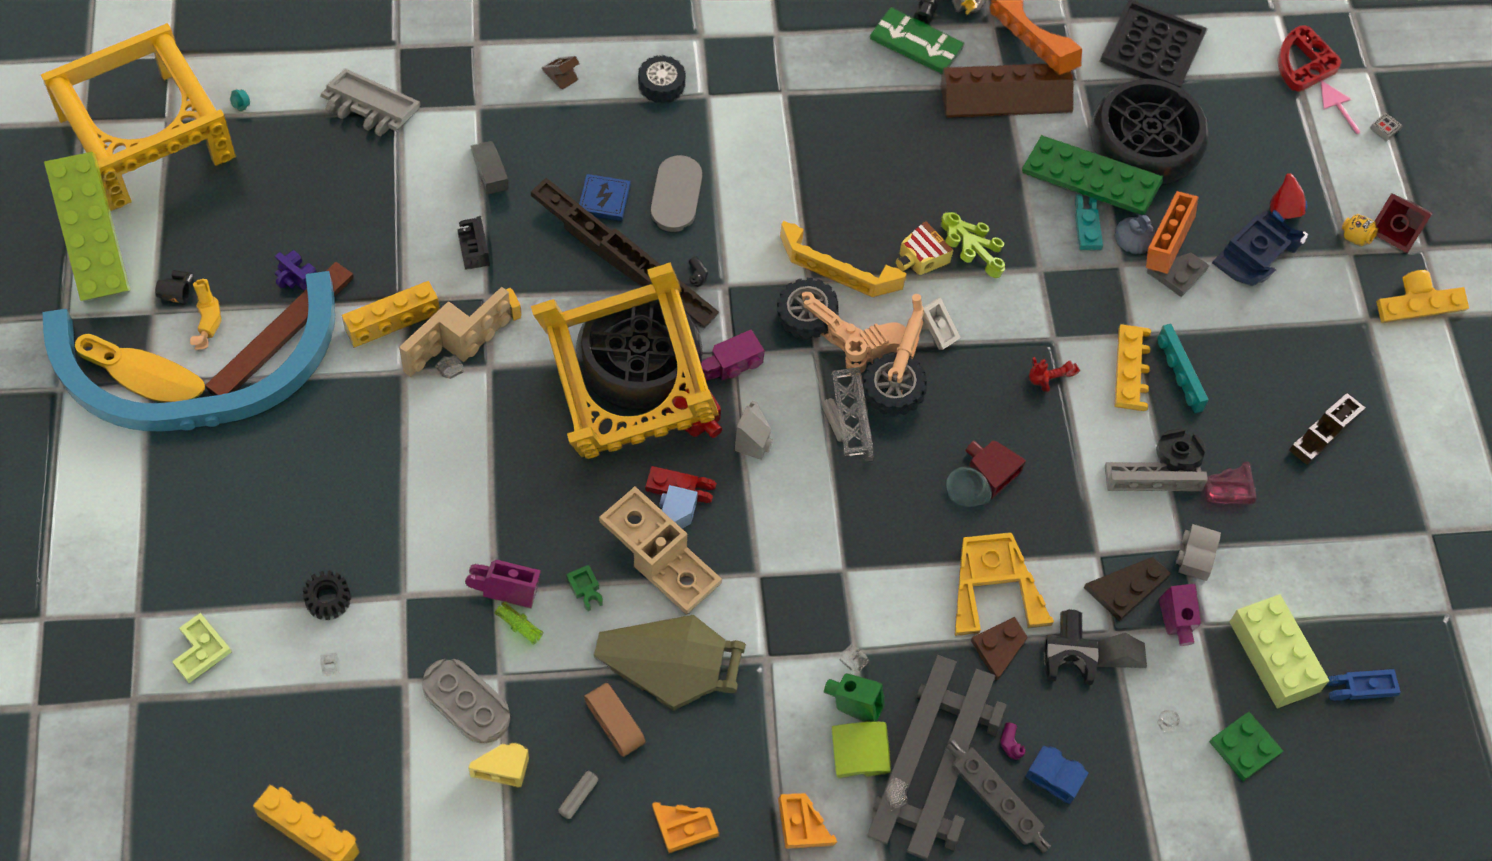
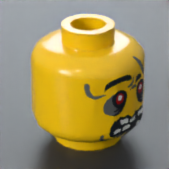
M1355 214L1351 218H1346L1342 225L1344 238L1361 247L1371 244L1378 231L1375 227V222L1361 214Z

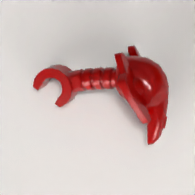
M1034 357L1032 358L1033 367L1029 372V380L1034 385L1042 386L1043 392H1049V379L1065 375L1066 377H1072L1078 374L1080 369L1076 363L1073 364L1072 361H1068L1062 367L1047 370L1048 364L1046 360L1043 359L1037 363Z

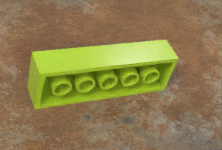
M88 152L44 161L80 301L130 291L95 153Z

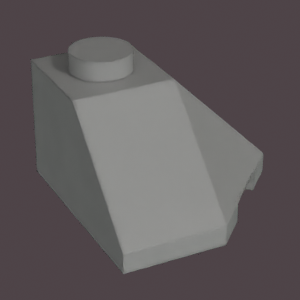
M751 401L750 405L746 406L738 423L735 451L762 460L764 453H769L773 439L770 438L771 428L758 403L755 401Z

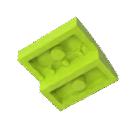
M860 722L831 726L835 769L838 778L861 774L870 777L892 773L887 725L885 722Z

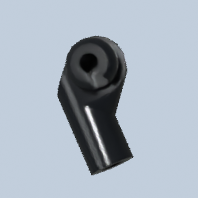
M695 256L688 262L694 270L689 281L694 287H701L706 281L708 271L699 258Z

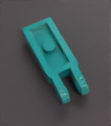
M1076 195L1075 220L1079 250H1102L1103 240L1097 199L1089 197V209H1083L1082 195Z

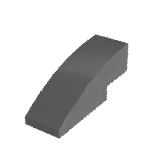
M488 141L470 145L486 193L492 194L509 190L508 178L494 143Z

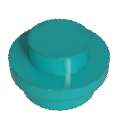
M235 89L231 92L230 102L235 109L244 111L250 105V98L243 89Z

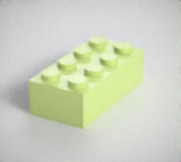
M1281 594L1236 610L1229 623L1276 708L1320 693L1329 679Z

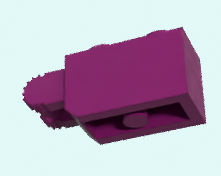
M752 329L714 345L712 356L706 358L701 363L706 381L719 376L722 381L727 378H735L741 372L755 369L764 362L765 350Z
M501 560L492 561L490 566L475 563L470 566V575L466 577L465 584L468 588L483 591V597L532 608L541 570Z

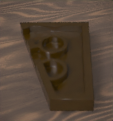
M1151 557L1085 584L1084 589L1120 622L1168 579L1171 573L1154 557Z

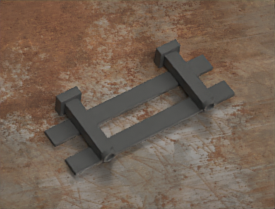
M937 655L926 685L921 684L917 694V698L920 699L884 794L882 797L877 796L873 807V811H876L867 835L868 838L887 845L896 822L915 829L907 853L925 860L929 857L936 837L946 840L945 848L955 851L965 818L957 815L954 816L953 821L943 818L959 773L952 767L956 758L947 748L923 810L903 803L938 710L942 709L958 715L949 742L954 739L964 751L969 749L978 723L988 726V734L997 736L1007 704L999 701L996 702L995 707L985 704L995 675L979 669L975 670L966 697L947 690L957 661Z

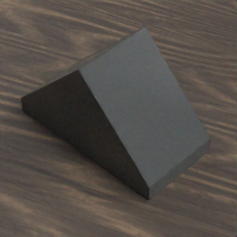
M1126 632L1099 640L1097 667L1146 668L1145 643Z

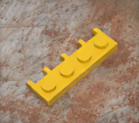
M1120 324L1118 328L1114 407L1139 411L1148 410V404L1140 402V393H1147L1149 391L1148 385L1141 384V373H1149L1150 370L1148 365L1141 364L1142 354L1150 353V346L1142 345L1143 336L1149 337L1151 335V329L1123 324Z

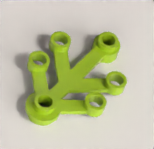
M944 213L941 217V226L947 231L946 243L951 247H957L962 237L961 259L965 262H972L976 251L987 263L985 272L993 278H1000L1005 270L1004 261L997 257L993 258L983 247L989 248L994 252H1000L1004 242L997 237L992 238L991 241L982 238L986 237L990 230L985 223L980 222L975 226L962 221L956 213Z

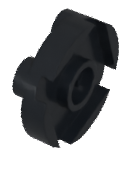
M1172 429L1164 432L1158 441L1156 449L1159 459L1166 464L1167 469L1170 471L1178 472L1179 470H1192L1200 467L1204 459L1206 447L1199 436L1194 433L1192 436L1185 434L1186 430ZM1177 448H1180L1181 450H1185V452H1181V451L1177 450Z

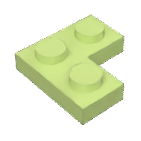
M199 613L179 628L193 647L173 660L172 663L185 680L190 683L232 652L204 616Z

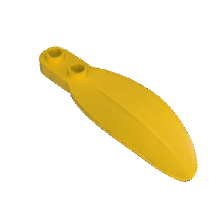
M92 334L81 335L75 341L76 352L81 358L105 368L119 384L144 398L164 403L195 399L205 390V384L198 375L159 355L139 349L119 348L115 344ZM87 347H92L89 351L85 350ZM107 357H114L111 360H106Z

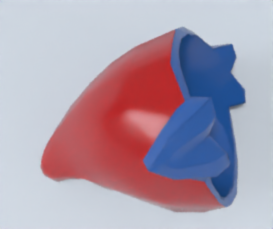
M1291 173L1285 175L1283 184L1270 201L1269 210L1272 213V217L1281 222H1284L1285 219L1301 217L1307 209L1304 192Z

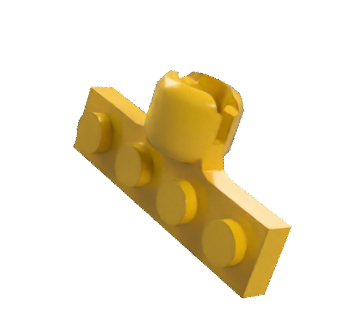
M1417 270L1403 276L1404 296L1383 298L1376 301L1381 323L1460 312L1469 309L1464 287L1435 290L1430 273L1427 270Z

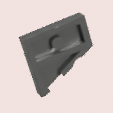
M1188 253L1175 258L1168 274L1148 269L1147 273L1182 297L1208 270L1209 264L1193 253Z

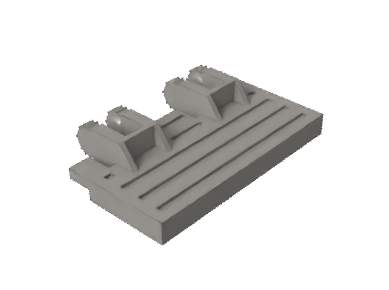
M344 69L326 85V89L321 93L322 98L330 100L326 104V112L332 114L338 109L337 115L341 119H344L352 111L364 117L368 116L364 121V129L371 130L377 124L375 133L379 136L383 135L389 128L395 131L398 130L420 109L419 101L348 69Z

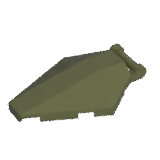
M695 615L599 632L594 658L611 667L613 672L642 691L645 689L657 697L659 702L671 710H676L714 691L736 693L738 687L736 679L741 654L745 652L746 644L737 640H725ZM724 651L731 652L726 680H718Z

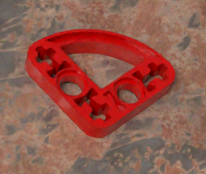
M1303 25L1295 28L1286 36L1278 54V67L1283 80L1292 90L1299 92L1334 75L1341 65L1339 56L1310 27ZM1294 43L1312 61L1295 71L1289 59V51ZM1313 47H1317V48H1319L1322 52H1321V53L1314 52V51L1312 50V48H1313ZM1309 70H1316L1320 75H1313Z

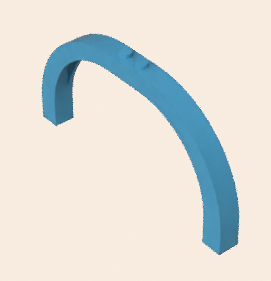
M329 271L306 274L309 306L308 318L303 335L295 350L269 376L249 387L231 393L167 403H141L122 399L106 392L94 384L78 365L74 347L73 320L67 309L42 312L45 348L51 365L67 392L79 405L104 421L128 429L158 432L181 429L192 430L195 427L201 426L214 427L221 423L245 419L274 407L296 392L311 377L324 358L334 331L335 299L333 283Z

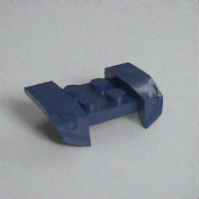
M1265 210L1260 216L1256 215L1230 240L1224 251L1213 260L1212 264L1233 280L1254 286L1259 282L1263 283L1268 280L1276 271L1275 268L1269 266L1285 250L1295 253L1304 244L1308 234L1278 221Z

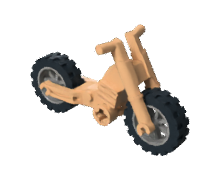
M801 278L797 279L793 284L790 282L786 285L785 290H781L780 298L777 299V314L780 325L784 326V330L787 333L791 332L792 336L797 338L799 336L803 337V339H809V337L813 336L818 338L821 334L829 342L845 351L846 368L849 372L860 374L866 370L864 374V393L866 400L871 402L872 408L875 410L879 409L880 413L885 415L886 413H890V416H897V414L901 413L906 415L908 411L916 410L918 404H922L924 401V395L927 392V376H925L923 366L920 367V362L916 359L913 360L924 323L922 320L924 308L920 294L912 296L913 313L906 327L895 322L882 325L876 323L874 326H870L869 329L863 331L855 327L854 324H849L840 319L837 294L835 291H832V287L829 284L825 285L822 280L817 279L816 281L813 278L802 280ZM795 302H797L799 305H801V306L792 307V305H793ZM795 312H801L798 317L793 314ZM852 361H853V362H859V361H861V364H860V365H859L858 363L852 364ZM882 377L885 378V379L888 381V382L878 383L879 380H880ZM910 379L913 382V386L904 384ZM888 388V391L883 393L880 389Z

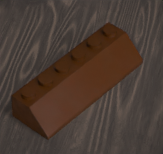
M1048 64L943 68L940 86L946 118L1073 112L1074 78L1072 70L1059 75Z

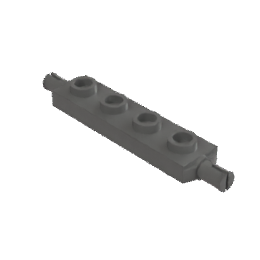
M954 739L945 746L956 758L952 767L1023 845L1033 842L1042 853L1046 852L1051 845L1040 835L1044 825L972 747L963 751Z

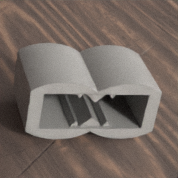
M1192 524L1190 530H1185L1181 544H1185L1184 551H1179L1176 564L1180 565L1178 572L1207 581L1213 568L1221 533Z

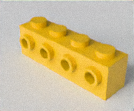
M428 280L342 315L345 331L355 348L430 318L440 310L438 297Z
M269 785L253 805L258 817L323 861H353L359 853L355 842L356 838L346 830L340 832L335 829V824L323 815L319 818L312 813L314 810L303 801L298 804L291 799L293 797L291 793L282 787L276 789Z

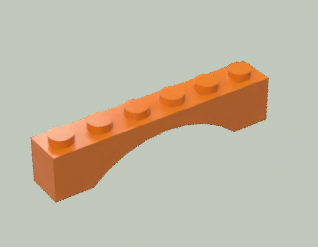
M991 0L989 5L991 14L1000 20L1004 26L1011 30L1015 36L1022 40L1027 47L1032 49L1038 57L1043 59L1059 75L1081 67L1082 48L1071 38L1049 33L1033 24L1023 10V0Z

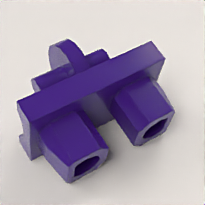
M294 250L285 256L281 252L275 255V259L279 261L278 270L275 272L277 276L276 284L280 288L287 286L293 288L296 284L305 291L307 289L306 274L317 273L315 267L307 263L301 269L297 266L302 263V258Z

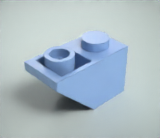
M669 485L667 494L662 493L659 507L678 526L684 528L692 522L697 505L698 492Z

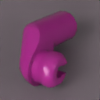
M1007 722L1004 725L1000 745L1009 758L1018 760L1025 755L1026 750L1024 746H1021L1020 743L1014 740L1017 725Z

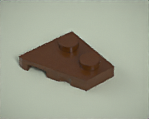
M1013 617L973 636L971 642L990 673L995 675V681H997L1012 662L1017 652L1022 648L1028 636L1017 619Z

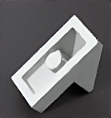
M937 298L923 307L924 314L922 320L924 323L921 330L929 329L938 349H945L961 338L941 298Z

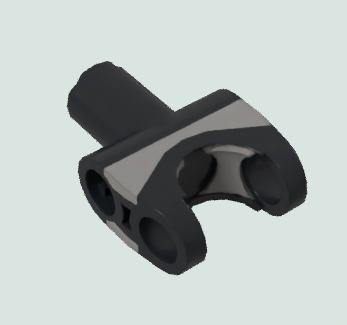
M1074 609L1062 611L1060 613V636L1046 635L1044 665L1046 678L1048 681H1056L1058 667L1063 664H1072L1081 671L1084 683L1092 685L1098 663V640L1082 638L1081 612Z

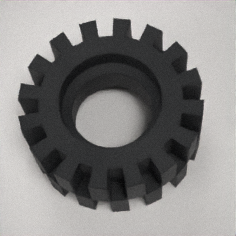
M328 570L327 575L324 574V571H320L319 577L313 574L311 576L312 581L307 580L305 582L307 587L303 586V599L307 610L310 611L312 616L316 614L317 619H322V616H325L326 620H330V615H334L336 619L339 617L338 612L344 614L346 612L345 607L349 608V600H351L350 590L345 578H341L339 573L336 572L334 576L333 571ZM326 588L334 589L337 592L334 600L323 603L317 599V595L321 590Z

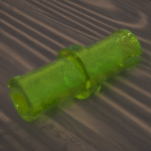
M503 601L501 603L502 607L499 605L495 610V615H498L508 623L512 631H518L533 645L536 644V639L539 641L544 632L528 621V617L524 613H518L506 601Z

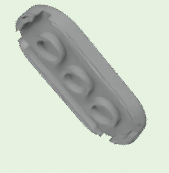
M672 156L664 160L659 166L651 204V218L662 230L679 232L694 222L702 182V169L690 157Z
M443 659L436 661L428 667L424 673L422 684L426 699L464 736L477 743H489L499 739L507 731L510 723V712L507 703L465 663L456 659Z

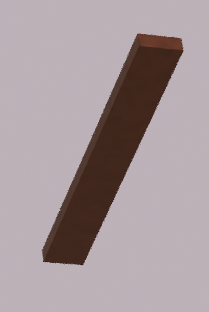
M337 262L326 270L330 272L334 297L354 279L353 273ZM307 289L205 385L209 392L213 395L235 392L307 323L309 310Z

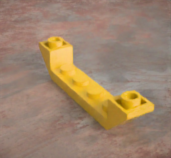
M783 220L780 238L790 262L870 297L903 289L907 273L886 265L879 278L869 272H863L848 263L840 262L827 254L819 253L809 246L801 245L804 229Z

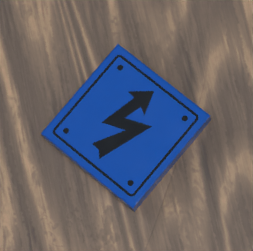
M587 174L579 204L595 217L622 221L631 181Z

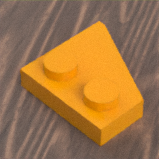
M806 793L780 794L778 802L785 849L834 846L837 843L834 834L830 835L823 824L824 819L813 808V803Z

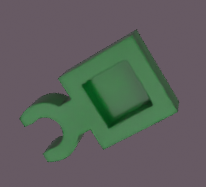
M589 565L566 574V579L576 599L584 596V608L587 611H591L589 603L591 600H596L599 606L603 605L601 594L596 592V590H599V583Z

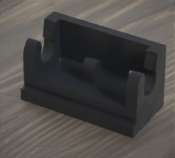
M481 216L460 221L459 226L463 228L457 229L465 270L490 266Z

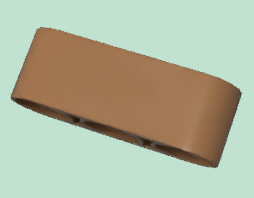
M608 683L601 685L584 696L590 711L621 756H626L646 743L641 730Z

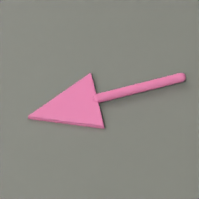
M1321 80L1323 109L1336 105L1355 133L1359 134V129L1341 105V103L1351 99Z

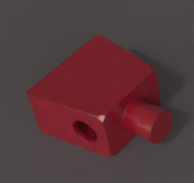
M973 441L965 450L972 457L968 468L969 473L991 499L1023 471L1026 462L1024 458L997 441H991L985 448L981 447L976 441Z

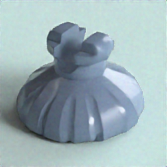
M1138 215V218H1126L1119 222L1114 231L1119 247L1133 254L1148 252V248L1155 236L1151 220L1147 215Z

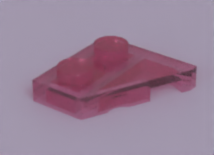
M1250 462L1242 463V466L1232 470L1229 468L1220 474H1213L1207 477L1208 481L1204 486L1207 502L1255 504L1257 497Z

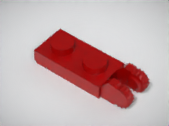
M651 466L645 491L660 495L662 493L667 494L669 485L695 491L696 487L713 490L716 488L717 483L713 479L698 478V476ZM696 491L698 492V502L710 503L712 501L713 495L709 492Z

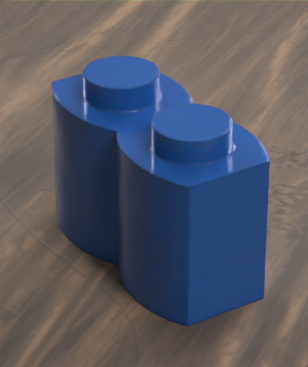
M1043 746L1025 777L1037 786L1048 790L1062 801L1071 804L1086 779L1088 772L1078 761L1066 760L1058 749Z

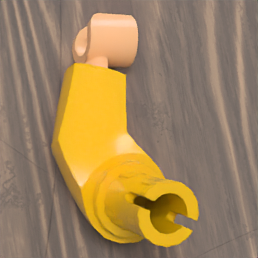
M200 279L193 283L198 297L196 306L201 315L197 328L201 335L190 338V344L195 345V350L208 347V338L214 336L222 321L218 299L213 297L208 280Z

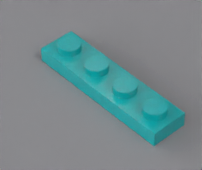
M1172 324L1163 325L1157 337L1158 345L1164 350L1167 356V363L1175 372L1177 384L1182 387L1187 404L1192 407L1194 414L1203 412L1209 399Z

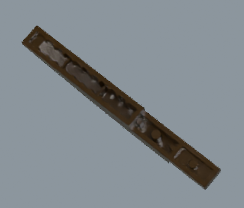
M547 178L531 191L532 198L564 223V229L640 286L644 287L652 284L647 270L661 264L616 228L613 230L609 229ZM678 279L682 291L679 294L684 309L697 325L705 329L719 314V311Z

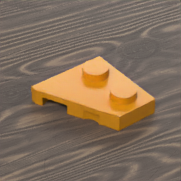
M658 802L652 803V809L668 853L719 836L711 810L708 808L697 807L692 809L683 805L671 807L663 806Z

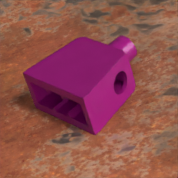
M1196 585L1171 586L1158 598L1167 634H1177L1179 646L1194 644L1192 632L1201 624Z

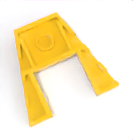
M1012 533L963 538L955 636L978 634L981 631L973 586L1019 582L1028 628L1053 625L1054 620L1050 617L1045 607L1046 603L1034 584L1035 580L1031 572H1028L1023 555Z

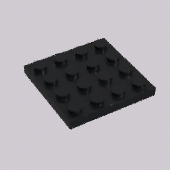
M1128 0L1105 47L1100 62L1143 79L1161 80L1181 88L1208 28L1137 1Z

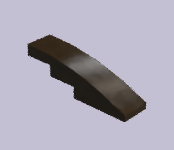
M1348 393L1345 394L1291 446L1289 451L1308 465L1364 411L1365 407Z

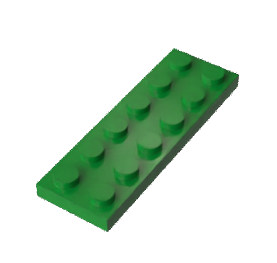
M1043 135L1038 139L1022 167L1023 174L1140 215H1145L1163 182V176Z

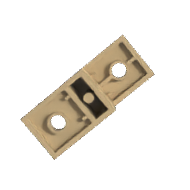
M501 287L470 317L448 301L399 347L404 373L411 377L414 373L421 371L430 358L440 353L442 347L463 362L469 357H473L483 343L490 341L495 332L501 326H506L510 321L509 292Z
M636 487L632 488L599 517V522L634 553V567L686 615L722 583V578L687 548V533ZM636 515L641 518V522L631 524L628 518ZM684 576H689L694 582L691 585H683L680 579Z

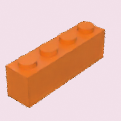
M1179 191L1176 192L1148 248L1146 268L1168 274L1196 217L1198 196Z

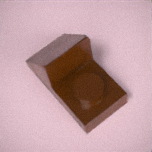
M576 56L558 57L541 68L560 89H564L578 80L574 67L580 63Z

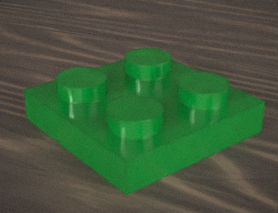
M1250 712L1244 714L1209 741L1243 782L1283 752L1280 746Z

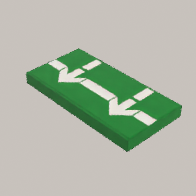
M891 7L870 34L871 40L940 74L943 73V68L951 66L964 47V42Z

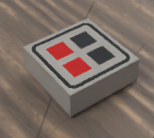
M1385 113L1371 125L1370 129L1388 141L1401 129L1402 125Z

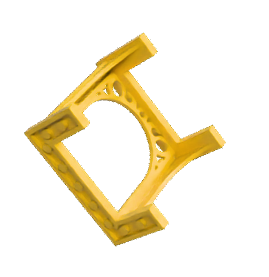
M168 23L40 74L60 123L68 120L86 153H95L110 211L132 202L122 177L127 172L134 171L141 166L155 162L160 158L176 153L205 139L215 166L236 157L221 109L216 110L177 47L172 29ZM154 53L163 80L172 77L181 92L182 103L178 115L165 129L145 138L121 139L104 133L92 121L73 85ZM189 107H192V111H186V110H187ZM184 118L196 119L186 124L182 123ZM123 145L126 147V149L113 154L118 146Z
M671 262L648 269L652 284L564 312L561 311L554 299L531 306L533 316L549 337L574 425V432L567 433L568 440L581 457L586 459L594 458L600 455L599 452L605 450L609 452L617 451L624 444H639L644 442L645 438L653 435L655 437H662L667 435L669 430L676 428L684 430L690 428L692 423L701 421V423L710 422L715 419L714 416L719 415L705 380L679 294L682 292ZM659 299L677 360V377L674 387L665 401L650 412L638 416H619L609 413L599 407L586 390L568 327ZM682 384H686L685 390L689 389L690 393L680 391L679 387ZM675 397L685 398L688 408L683 410L676 408L673 405V399ZM667 408L674 412L673 414L666 413V416L662 415V411ZM592 412H599L600 416L593 423L592 419L595 418L592 416ZM644 417L648 418L647 422L642 423ZM605 419H611L613 422L611 430L606 434H601L599 432L600 424ZM625 422L627 424L626 428L621 427L617 431L619 423Z

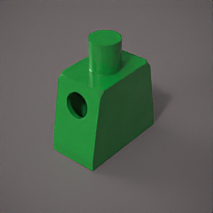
M849 673L844 674L841 682L828 679L826 682L824 693L835 697L836 707L839 711L862 722L878 721L885 706L882 683Z

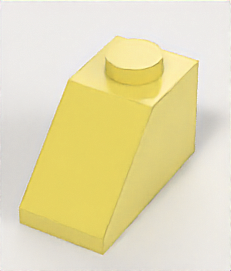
M510 743L509 745L501 744L470 762L468 767L470 777L521 788L529 761L528 749L516 743Z

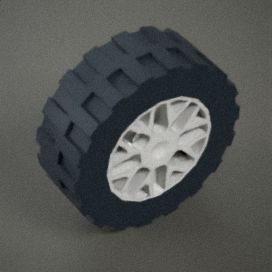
M657 55L648 58L639 67L638 88L646 99L652 100L655 103H666L678 99L683 94L686 72L680 61L675 60L671 56Z

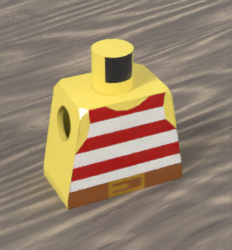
M925 221L901 243V257L896 260V265L901 271L911 267L918 275H923L949 264L953 249Z

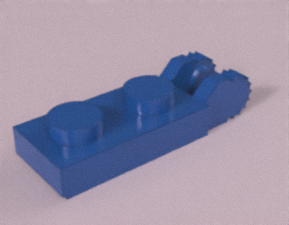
M1394 669L1347 672L1344 675L1329 676V682L1326 684L1327 686L1346 684L1347 689L1335 690L1329 693V698L1332 701L1348 698L1353 700L1399 696L1401 693Z

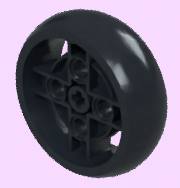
M1154 79L1133 80L1114 88L1097 106L1091 124V138L1097 154L1163 176L1161 185L1176 182L1192 172L1204 157L1209 139L1207 120L1196 100L1183 89L1171 83ZM1109 121L1117 126L1118 139L1112 132ZM1182 128L1186 132L1189 142L1182 138Z
M659 299L586 321L579 330L576 342V356L582 377L599 397L611 404L627 409L642 410L656 408L665 401L674 387L677 377V360L669 332L664 327H667ZM685 310L701 363L703 355L701 336L695 322ZM613 325H615V326L611 329V331H610L609 333H608V332H604V331H606L608 328H610V327H612ZM597 362L608 363L611 371L619 378L606 372ZM668 368H676L668 375L659 378L668 370ZM682 384L679 390L685 391L686 384Z

